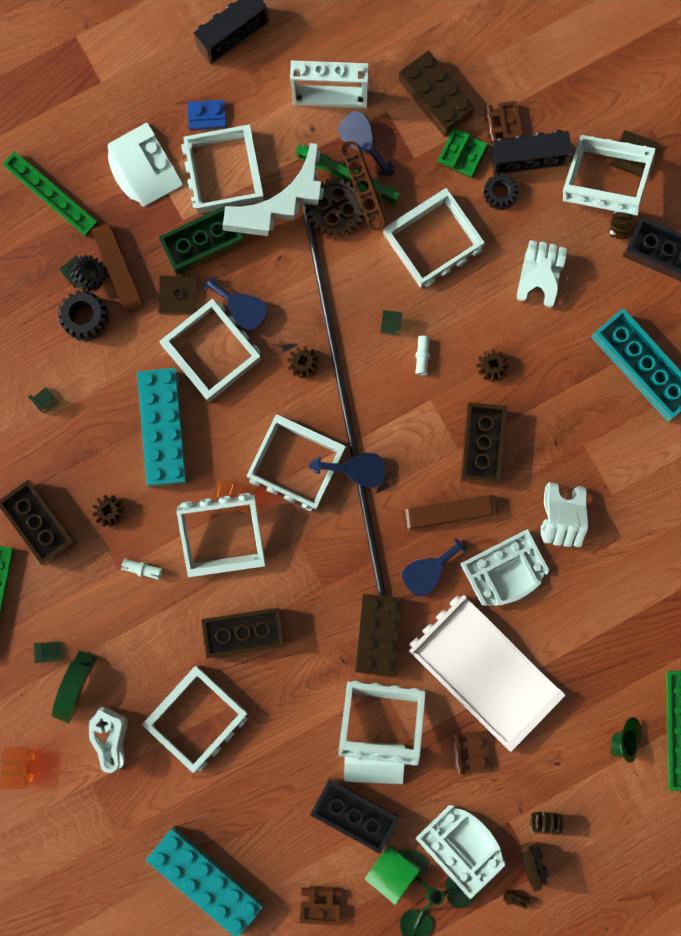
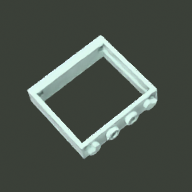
M291 61L290 83L293 105L367 108L368 63ZM299 81L362 83V87L299 85ZM297 95H302V100H297ZM358 97L363 98V102H358Z
M250 124L183 137L185 144H181L183 155H187L188 159L185 162L186 172H190L191 179H188L190 191L193 190L194 197H191L193 208H197L198 214L215 211L226 205L238 207L264 201ZM245 138L255 194L202 203L192 148Z
M581 135L563 189V201L638 216L653 166L655 148ZM584 152L646 163L637 196L631 197L574 186Z
M447 188L383 228L384 236L420 288L423 286L429 287L440 275L444 277L451 272V268L457 265L459 267L463 265L469 256L473 255L474 257L481 253L484 241ZM445 203L474 245L422 278L394 235Z
M213 299L159 341L208 402L261 361V351L255 344L251 346L247 341L250 339L243 330L239 331L236 328L237 323L231 315L227 317L224 313L226 309L219 301L216 303ZM213 309L251 354V357L208 390L171 345V342Z
M276 414L246 477L250 479L249 483L260 487L261 484L267 487L266 491L274 495L280 493L284 495L283 499L291 503L295 501L302 503L301 507L308 511H312V509L317 510L335 471H328L314 502L257 476L256 473L279 426L336 452L337 454L332 463L340 462L346 446Z
M242 493L239 497L233 498L231 496H222L219 500L208 498L202 499L198 503L186 501L177 506L176 512L188 577L265 566L255 494ZM250 504L258 554L194 563L185 514Z
M197 665L142 725L194 773L196 770L201 772L208 764L206 759L210 755L214 757L221 750L219 745L224 740L228 742L235 734L233 732L234 728L237 725L241 727L248 720L245 717L248 712ZM199 677L239 715L203 755L193 763L153 725L191 683Z
M347 681L338 755L418 765L425 691H421L418 688L403 689L399 686L387 687L378 683L364 684L360 681ZM352 694L418 702L414 750L346 741Z

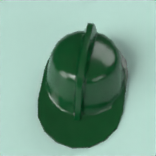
M630 717L626 721L623 730L615 732L611 738L610 754L613 757L624 758L628 763L634 762L641 741L642 728L637 718Z

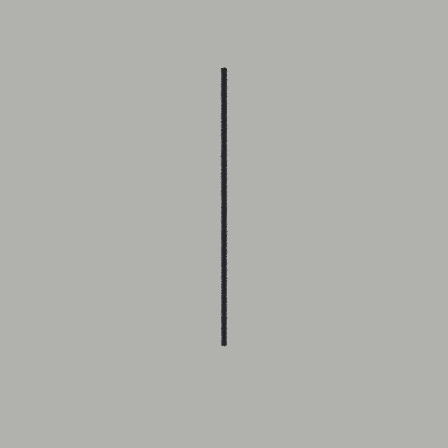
M301 204L351 458L359 454L315 232L313 230L314 227L313 224L309 225L311 218H306V213L310 212L305 211V206L308 204ZM357 484L378 595H384L386 591L365 487Z

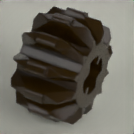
M613 211L610 236L616 239H627L630 234L633 215Z
M304 346L303 351H300L299 347L296 348L297 354L292 351L290 352L293 358H288L287 362L291 364L288 366V369L294 370L293 376L300 373V379H303L305 373L308 378L311 377L310 371L316 374L317 370L314 367H319L320 364L316 361L319 359V356L313 355V349L307 352V346ZM301 359L308 360L306 366L299 365Z
M492 349L491 355L488 351H484V357L479 356L478 360L480 362L476 364V367L482 368L478 371V374L485 373L484 380L490 376V381L494 382L495 376L498 380H501V374H507L505 369L509 368V364L503 362L508 358L507 356L501 358V351L495 355V349ZM496 363L495 367L491 369L490 364Z
M104 495V501L98 498L99 506L93 505V508L98 511L92 513L93 516H99L96 522H102L103 527H106L108 522L110 527H114V520L120 524L121 521L118 517H125V514L120 512L125 509V506H119L122 500L118 499L115 501L116 496L114 495L110 499L107 495ZM105 509H112V514L108 513L107 515Z
M534 812L531 814L530 819L531 831L536 834L559 835L563 832V816L553 812Z

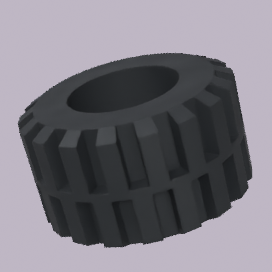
M77 290L75 295L72 293L68 294L69 298L66 299L64 297L62 300L64 304L59 305L61 312H58V317L60 318L59 322L62 328L72 338L74 337L79 341L81 339L88 341L89 338L95 340L96 335L100 337L102 335L101 331H106L107 329L106 323H109V312L106 309V305L99 296L97 297L95 293H89L87 290H83V293ZM80 308H92L94 314L90 322L84 325L75 324L74 316Z

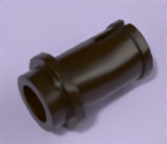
M513 889L505 891L503 901L507 905L513 904L526 910L528 908L526 904L529 905L530 897L515 893Z

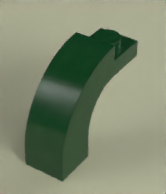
M79 650L74 661H71L62 679L54 701L51 717L70 724L78 709L82 689L97 662V657Z

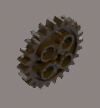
M334 177L331 183L328 178H326L325 184L321 182L320 188H324L323 199L319 200L318 203L324 202L327 204V207L321 208L318 205L309 204L305 206V211H310L306 213V218H311L309 225L315 224L314 231L321 229L320 235L327 232V238L330 237V234H333L335 239L338 234L344 238L345 232L351 235V228L356 231L358 229L357 224H362L360 218L365 216L361 212L363 210L355 188L350 187V181L346 185L343 184V178L340 182H337L336 177ZM340 193L343 197L337 199L334 197V194ZM349 208L353 213L348 215L343 210ZM333 217L337 222L331 224L327 219Z

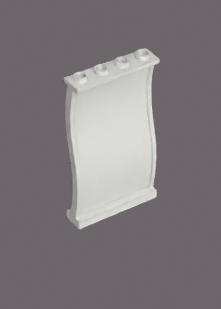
M457 595L449 603L451 607L447 612L443 609L436 616L438 621L434 625L430 623L422 631L424 635L420 639L416 637L409 644L411 648L408 651L511 752L558 704L565 694L541 673L464 595L461 597Z

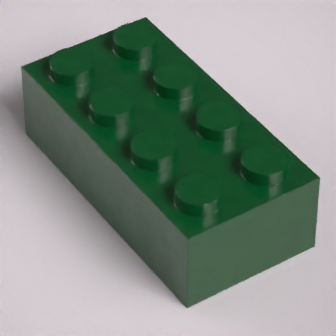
M225 206L158 237L177 276L245 245L240 232L223 230Z

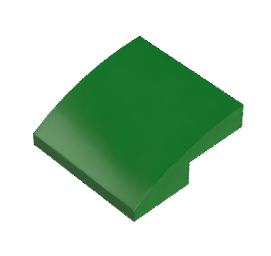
M453 129L437 162L473 179L489 145L486 142L471 138L468 133Z
M389 845L374 864L365 880L396 905L408 887L412 885L421 869L392 845Z

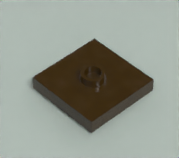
M626 130L623 131L619 141L655 148V153L659 145L658 142ZM613 157L610 166L642 177L646 163Z
M160 276L159 314L193 315L197 311L198 276Z

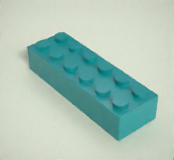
M622 308L601 326L591 338L668 422L681 412V371L628 312Z
M176 368L137 371L146 484L150 488L188 484L178 371Z
M175 826L170 829L145 860L232 936H240L263 908V901Z

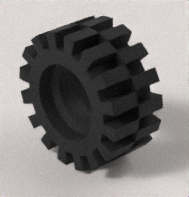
M500 173V175L494 174L486 182L483 196L486 198L485 202L490 203L489 206L491 208L494 206L496 210L498 208L504 210L505 207L509 208L511 204H514L519 188H517V182H514L515 179L513 177L509 178V174L504 176V173ZM498 185H503L507 188L508 195L504 198H499L494 194V188Z
M87 255L80 256L70 269V277L73 278V283L77 282L76 286L78 288L82 286V290L87 289L88 292L92 290L94 292L99 289L108 275V272H105L107 270L106 267H102V261L100 263L97 262L99 259H93L91 255L89 257ZM84 270L89 271L93 277L89 276Z

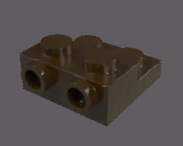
M533 841L519 845L518 848L530 886L534 892L543 890L542 885L548 884L546 878L549 877L546 866H542L540 858L543 857L540 846H536Z

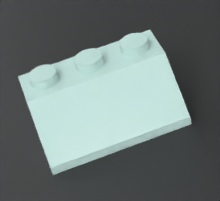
M357 742L405 749L404 744ZM345 756L344 782L403 784L404 764Z

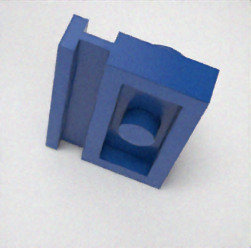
M224 100L187 102L189 131L226 128Z

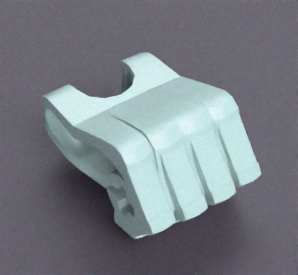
M529 241L519 281L517 301H524L530 290L540 287L545 293L544 305L548 308L554 305L560 271H562L565 264L567 248L559 247L557 250L556 244H549L548 248L546 242L540 241L539 245H537L536 241Z
M549 482L545 487L544 506L548 520L545 519L543 525H541L543 542L551 543L553 541V545L561 546L563 543V546L571 547L573 543V546L581 547L588 529L586 488L577 486L572 491V498L566 500L559 494V485Z
M103 706L89 721V739L98 752L101 769L104 772L113 773L121 768L125 762L123 743L128 719L124 715H120L110 710V708ZM110 731L107 741L104 744L98 738L97 732L104 733Z

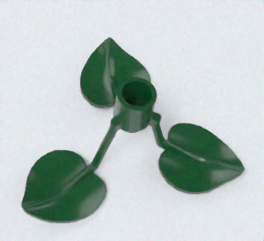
M399 850L401 854L421 869L412 884L417 880L426 888L425 897L429 902L428 905L421 909L420 913L415 909L404 912L399 923L402 936H428L432 930L433 921L430 916L423 913L432 908L433 905L442 904L446 894L449 904L461 909L469 906L482 891L481 888L470 899L450 876L445 881L447 890L442 892L438 888H430L420 878L427 872L425 857L416 851Z

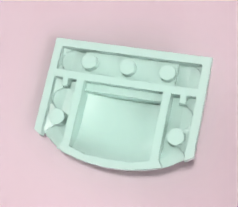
M148 123L108 144L109 164L117 183L129 198L141 203L140 206L146 207L183 186Z
M528 529L460 563L483 606L504 605L523 598L537 588L544 575H547L549 572Z
M449 805L415 839L471 899L505 866V862L502 859L497 841L486 826L465 810L453 808L454 806Z

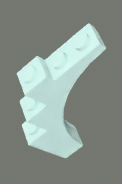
M310 143L307 158L301 171L294 181L281 193L255 205L242 207L225 206L223 230L268 236L269 230L273 231L274 219L270 218L293 221L294 215H298V203L317 206L318 201L323 199L324 188H320L321 181H317L318 169H315V162H319L320 158L317 144Z

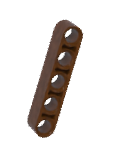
M347 141L342 145L341 151L368 226L373 231L383 230L387 225V219L362 149L357 142ZM353 144L356 151L353 155H349L347 148ZM356 163L362 165V171L358 174L354 171ZM363 181H367L369 184V189L366 192L360 189V184ZM369 199H373L376 204L372 210L367 207ZM376 217L382 220V225L379 228L373 224V220Z
M109 222L91 229L125 312L127 313L144 306Z
M488 495L404 509L402 514L405 529H413L498 514L495 495Z

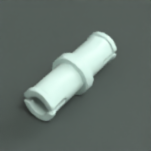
M428 336L418 337V352L415 354V358H417L415 374L419 376L428 375V359H430V337Z
M127 558L123 560L122 566L124 567H121V570L136 573L139 577L146 576L159 580L162 574V568L146 565V562L143 561L139 563L128 560Z

